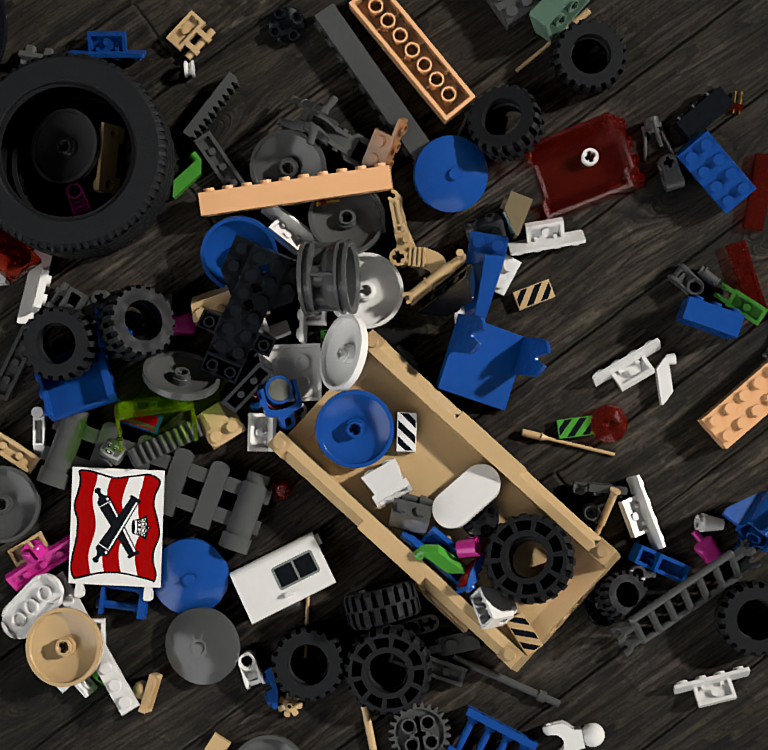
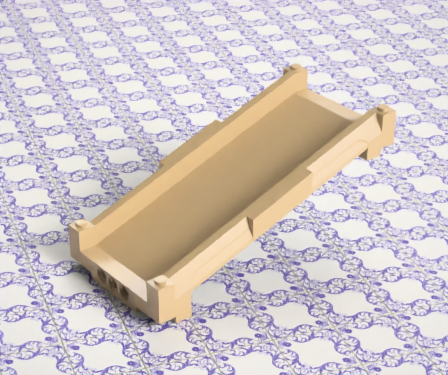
M372 329L368 333V351L362 372L356 382L347 390L358 389L373 393L389 408L394 422V437L386 454L369 466L348 468L336 464L323 453L316 438V420L325 402L339 393L330 389L288 435L279 431L267 446L356 524L357 528L414 581L427 589L475 633L510 669L518 672L537 650L526 655L507 624L482 630L469 599V596L480 586L495 589L492 581L486 575L487 567L482 566L483 570L478 573L480 579L475 583L476 587L471 592L466 593L464 591L457 594L456 584L452 583L425 558L421 561L415 558L413 554L414 549L400 538V534L403 532L402 529L388 526L393 501L378 509L372 499L374 494L361 477L367 471L380 467L384 461L395 458L403 478H407L413 489L409 494L415 496L424 495L428 499L435 500L442 491L471 466L487 464L498 472L501 480L500 492L491 501L499 513L498 525L507 522V518L511 516L517 517L522 513L533 515L534 513L547 517L561 526L570 537L571 544L575 549L574 558L576 559V566H573L572 570L574 575L567 582V588L564 591L561 590L556 598L546 600V603L527 605L509 599L510 603L517 605V612L514 616L523 612L543 644L596 587L595 585L621 556L614 547L582 522L537 481L517 459L464 411L459 410L395 351L385 339ZM397 412L417 413L416 452L396 451ZM431 512L427 532L435 526L455 544L458 540L471 536L465 532L463 527L458 529L443 528L436 522ZM490 535L481 538L483 551L485 545H489L490 539L488 538ZM530 540L522 543L513 555L515 571L527 578L536 576L547 562L545 548L536 541ZM480 556L458 559L467 566L472 560Z

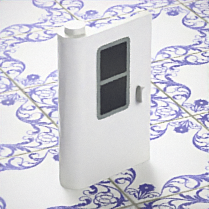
M312 531L229 573L252 624L336 583L321 551L320 544H322V540L318 533L314 534Z

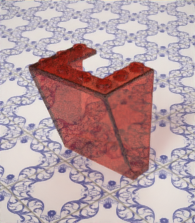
M609 112L541 139L538 144H534L532 152L528 151L525 153L528 164L535 167L546 200L541 202L547 219L561 217L646 188L644 184L646 183L644 173L639 170L638 165H640L637 154L633 153L632 147L634 144L632 138L627 136L625 129L628 127L624 118ZM587 148H594L599 154V159L593 166H585L581 161V154ZM589 152V153H587V156L585 157V159H586L587 161H588V159H589V162H593L592 159H593L595 156H594V154H591V155H590V152Z

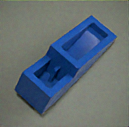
M634 542L627 558L638 565L679 583L687 578L691 566L637 542Z

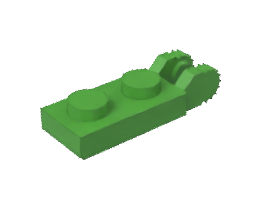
M722 282L720 284L721 288L729 291L732 295L729 299H726L720 293L715 292L713 296L725 303V306L740 310V314L745 315L747 320L758 326L768 312V309L739 290H734Z

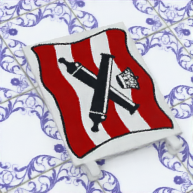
M72 467L68 583L76 584L74 590L76 598L85 596V584L144 587L143 600H153V587H161L165 470Z

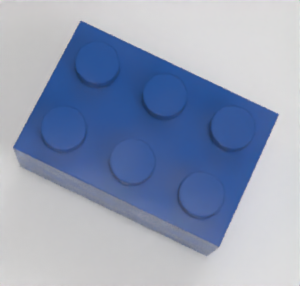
M694 294L692 297L689 296L682 300L676 322L728 340L738 338L745 315L740 314V310L731 307L729 309L723 308L721 303L715 301L709 303L703 301V297Z

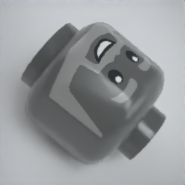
M119 437L116 439L108 438L99 449V454L101 455L99 458L111 467L119 465L127 455L126 442Z

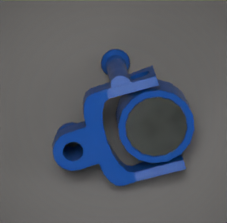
M281 375L271 377L263 384L262 389L256 391L259 401H252L250 408L255 412L263 408L266 417L278 418V425L281 429H292L296 424L294 411H297L302 406L296 379L289 380ZM292 395H294L295 402L291 406L280 410L268 408V404L274 406L282 405L288 402Z

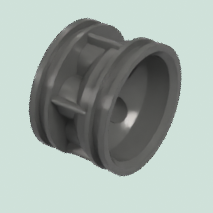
M348 239L345 242L343 240H338L337 242H301L297 254L296 281L300 307L305 316H311L312 314L318 316L321 315L322 311H339L341 315H345L347 312L349 314L357 313L361 289L360 264L357 248L352 239Z

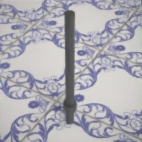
M453 655L452 661L531 695L539 702H546L555 707H559L561 700L548 695L546 691L536 690L460 655Z

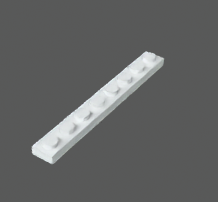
M62 571L57 574L56 577L62 582L64 587V599L60 607L75 608L89 615L80 598L74 596L75 589L71 583H68L66 573ZM103 640L102 658L96 671L121 716H124L140 706Z

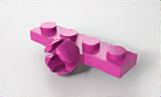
M70 534L49 547L44 546L40 540L36 539L30 541L34 546L33 549L26 543L21 550L22 557L26 561L7 573L5 580L17 592L36 575L45 574L69 559Z

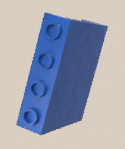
M101 348L100 353H96L95 356L98 359L96 363L91 364L92 369L89 372H84V375L79 378L54 381L44 379L42 375L34 373L37 383L39 382L40 384L38 393L41 400L44 401L42 409L45 417H49L55 422L119 400L106 349ZM71 352L55 360L58 362H65L73 355L74 352Z

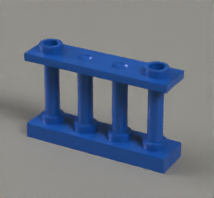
M101 585L100 597L96 599L98 614H103L105 608L134 611L137 614L136 619H146L149 601L143 600L144 587ZM108 589L136 592L139 594V601L134 604L107 600Z
M468 704L465 710L468 721L456 744L450 743L447 745L448 750H463L462 748L473 726L478 721L485 724V730L475 750H483L492 732L494 733L495 731L502 733V740L496 750H505L509 741L512 742V740L519 742L518 746L520 747L518 750H536L538 742Z

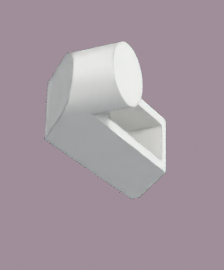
M675 353L666 354L655 368L660 405H664L673 393L669 365L676 364Z
M34 407L31 410L33 416L34 454L41 457L45 445H47V417H45L42 407Z

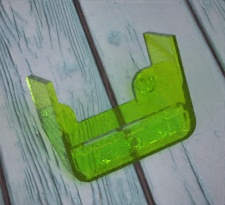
M159 394L122 398L116 401L114 413L120 452H124L120 420L175 411H189L194 441H198L197 420L193 401L174 400Z

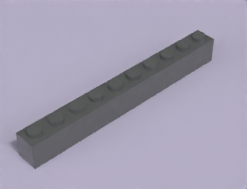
M334 3L330 4L314 15L315 27L320 33L323 31L326 36V43L330 48L334 47L337 51L335 54L341 64L343 62L346 64L348 75L351 79L355 78L359 83L357 85L358 89L363 95L366 93L369 98V105L373 110H378L380 121L384 126H389L391 129L389 133L391 135L399 118L408 119V128L401 137L400 143L402 146L400 149L406 157L409 155L413 161L411 165L414 167L418 153L430 141Z

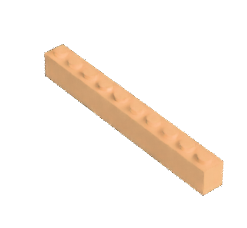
M376 163L372 168H366V165L356 166L355 170L347 171V168L336 169V173L328 174V171L317 172V176L309 177V174L297 175L298 178L290 179L289 176L280 177L279 181L276 182L266 179L260 180V184L252 185V182L241 183V187L225 185L222 186L221 190L205 188L203 192L198 193L201 216L210 217L393 190L391 168L385 163Z

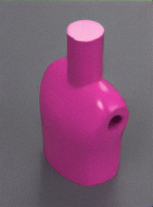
M192 313L172 316V319L175 320V327L172 328L175 331L174 336L195 334L198 322L193 323Z
M698 530L691 532L697 541L694 550L704 560L706 565L723 554L712 536L703 537Z

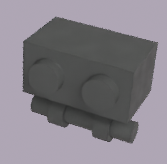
M63 281L59 287L57 286L55 289L56 293L45 306L46 308L57 306L61 298L64 297L59 306L73 307L82 311L90 297L71 286L66 292L69 284ZM61 325L65 329L70 330L67 326Z
M409 492L399 498H394L388 526L426 535L434 500L428 499L424 495H411Z

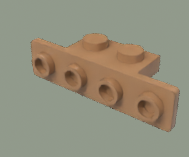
M399 118L392 135L375 128L361 164L372 168L376 163H385L392 168L394 164L393 157L399 151L401 137L408 128V119Z

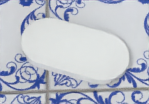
M476 464L467 469L435 498L432 513L436 522L447 529H458L468 523L499 494L501 480L498 472L487 464Z
M48 573L33 577L2 611L1 626L6 635L14 639L27 638L29 629L35 620L45 612L58 608L63 602L64 587L62 582L55 575Z

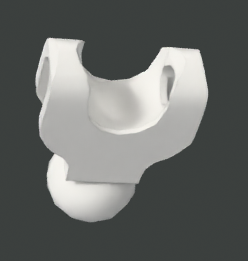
M564 720L549 722L542 726L545 735H558L563 739L564 744L558 750L585 749V745L597 747L601 745L605 738L603 728L597 723L585 724L582 729L581 725L572 726Z

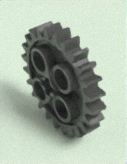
M422 700L419 706L414 703L413 708L407 711L400 710V715H393L396 721H390L394 728L388 729V732L394 734L389 737L390 741H395L391 744V747H398L397 750H422L419 736L415 734L417 733L415 716H418L421 731L423 732V750H446L443 745H449L450 742L446 738L451 737V733L446 732L451 729L450 725H445L448 722V718H442L444 715L443 711L437 713L438 706L432 709L431 702L424 706ZM425 717H430L433 719L431 725L426 726L422 723V720ZM405 721H412L414 726L411 729H405L403 724ZM430 736L436 738V742L433 745L426 743V739ZM409 740H415L417 742V746L415 748H409L407 746V742Z

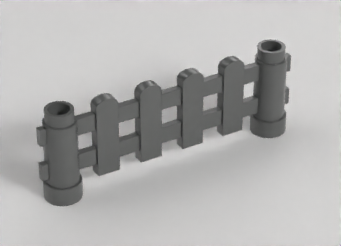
M87 412L55 421L52 429L57 431L51 447L45 445L40 458L45 460L44 466L41 465L36 480L65 490L71 476L69 473L72 467L109 468L110 466L99 458L101 456L99 449L108 438H120L122 428L111 422L104 423L101 431L89 427L86 423L90 413ZM148 435L140 436L137 443L123 438L120 439L126 442L125 447L127 450H130L153 439V437ZM82 440L96 444L90 461L76 456ZM185 448L177 449L174 456L165 454L136 468L149 470L152 464L168 470L164 484L163 514L173 517L177 507L194 513L190 524L209 530L213 520L227 526L222 531L218 545L247 555L252 542L250 540L252 534L258 535L262 523L257 521L263 504L268 506L273 493L267 488L270 477L249 470L246 479L240 481L229 477L231 468L224 462L215 461L211 464L210 469L193 464L195 455ZM131 461L128 469H134ZM187 477L205 483L199 499L182 494ZM223 490L238 495L232 511L218 507Z

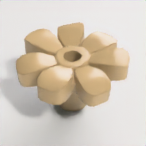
M288 693L285 694V697L281 696L279 698V703H281L278 706L279 712L284 711L285 717H290L291 713L293 716H297L299 714L297 709H301L303 706L302 702H298L299 698H291L288 696Z

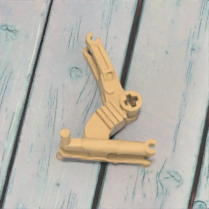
M391 190L395 197H388L397 245L390 252L389 260L393 265L401 269L409 266L410 268L426 269L431 273V275L427 278L424 277V280L410 291L404 292L401 295L402 298L407 300V304L415 306L422 297L435 290L438 285L467 263V254L462 249H458L456 251L457 256L451 261L446 262L440 253L426 247H416L407 226L403 197L396 190ZM399 254L404 256V258L401 259V263L396 261V259L400 257Z

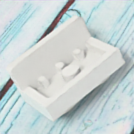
M248 413L247 451L274 452L267 444L276 435V429L278 428L277 417L268 418L264 413Z

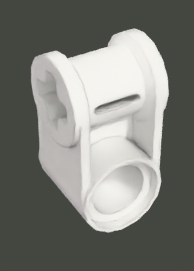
M252 650L243 651L239 656L238 665L246 689H251V686L259 683L265 684L264 673L259 665L256 654ZM249 656L252 658V663L245 664L242 658Z

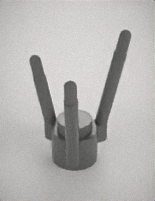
M658 116L644 119V126L641 127L643 134V160H647V132L649 135L655 134L659 146L662 147L663 143L660 132L671 154L674 155L675 151L663 129L662 123L659 122Z

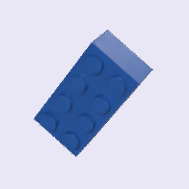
M704 128L674 153L682 165L726 214L757 189L708 130Z

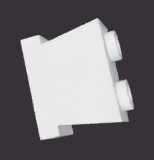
M395 458L384 461L380 467L367 471L361 477L374 494L372 499L378 509L394 501V498H399L413 490L407 478H403Z

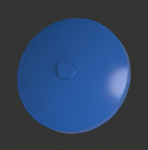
M447 135L435 138L420 150L415 159L413 167L414 186L420 198L435 210L441 212L466 210L481 198L488 182L486 159L479 148L472 141L464 137Z
M230 216L216 222L206 233L201 245V263L207 276L217 286L222 288L226 285L221 268L236 234L278 252L272 233L258 220L247 216ZM264 264L263 266H261V265L259 266V268H261V272H263V271H265V270H266L267 272L270 271L269 269H267V268H268V265H267V264Z
M351 389L335 394L322 406L316 420V438L321 450L330 460L348 468L366 467L377 462L386 454L394 437V422L389 408L378 396L364 390Z
M198 538L176 540L162 550L161 587H153L155 594L167 608L180 614L194 607L214 608L221 601L228 588L229 568L227 561L219 549L205 540Z

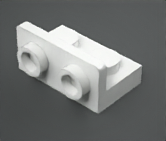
M506 254L495 293L504 296L522 262Z

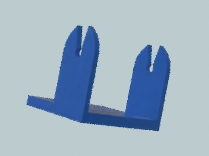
M458 314L435 388L505 411L516 374L530 377L539 376L547 366L538 361L540 355L544 356L551 353L550 343L545 339L524 337L486 323L485 319L481 316Z

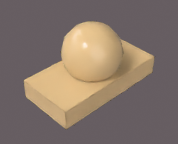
M157 672L151 673L147 681L140 680L133 686L135 697L141 699L138 712L145 714L152 711L162 674Z

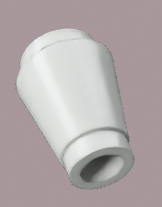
M704 513L696 515L694 519V528L699 530V532L723 530L725 526L724 519Z

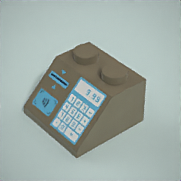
M511 191L509 195L505 194L500 208L503 209L501 215L511 238L516 240L533 199Z

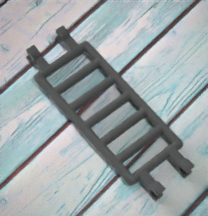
M745 538L740 543V547L734 551L728 550L630 616L629 622L623 626H615L610 629L613 635L621 633L616 639L620 648L625 645L628 646L623 651L628 657L633 652L634 647L640 643L646 644L741 580L742 575L750 569L756 570L761 567L758 560L750 563L754 559L753 555L757 552L754 547L745 549L749 545L748 539ZM745 556V560L738 565L737 561ZM729 560L734 575L724 581L719 566ZM713 572L718 586L708 592L703 577ZM696 582L702 596L692 602L687 588ZM680 593L686 607L676 613L670 599ZM664 604L670 618L660 624L654 610ZM648 615L654 629L644 635L638 621ZM633 631L635 632V635H633L629 639H626L627 635H629Z

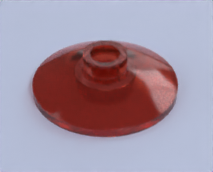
M610 404L603 405L593 413L591 428L599 440L613 443L620 440L626 433L627 418L619 407ZM611 420L614 421V426H613V427L610 426V421H611Z

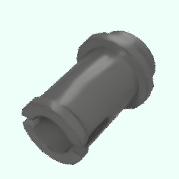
M700 266L695 273L699 279L701 278L711 288H715V284L718 285L721 280L709 271L707 266Z

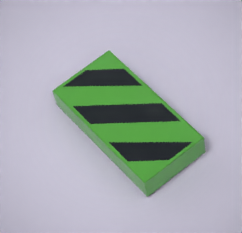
M595 415L556 420L559 439L597 434Z

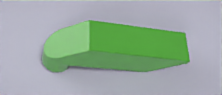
M197 150L189 156L193 163L173 181V198L175 200L202 176L203 156Z
M424 544L413 552L417 560L421 561L426 557L448 574H464L466 572V564L439 544Z

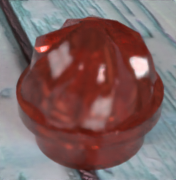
M279 480L273 483L272 492L276 497L286 499L290 495L291 485L288 484L287 480Z

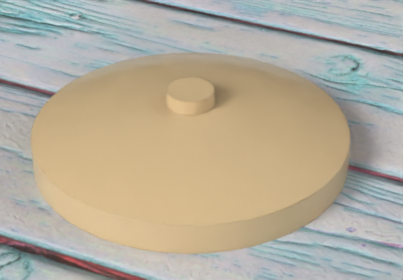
M70 607L55 608L38 617L29 629L25 644L26 657L34 674L45 683L56 687L73 686L88 679L97 669L103 653L102 635L95 621L83 611Z

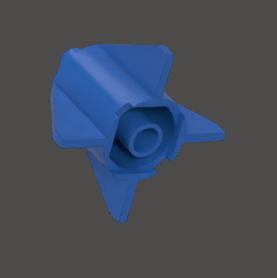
M767 489V491H761L725 508L721 514L737 526L735 531L739 533L737 535L739 540L734 546V550L740 547V543L747 538L749 541L747 547L762 548L761 552L768 551Z

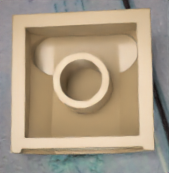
M221 401L195 417L208 443L214 450L247 430L237 412L234 413L223 405Z

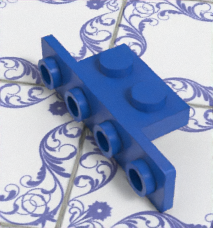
M88 31V50H70L68 52L77 55V53L86 54L92 58L94 56L101 59L111 58L113 61H120L123 58L139 61L146 55V50L127 49L126 31Z
M435 526L424 537L418 533L403 530L400 534V538L414 550L424 544H439L456 558H459L456 552V544ZM425 557L437 570L457 585L461 574H448Z

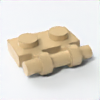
M191 10L169 33L166 39L180 52L187 47L189 51L185 54V57L191 60L194 56H198L201 48L206 43L209 44L211 42V38L216 32L209 28L205 33L202 29L206 23ZM198 34L201 38L193 45L191 40Z

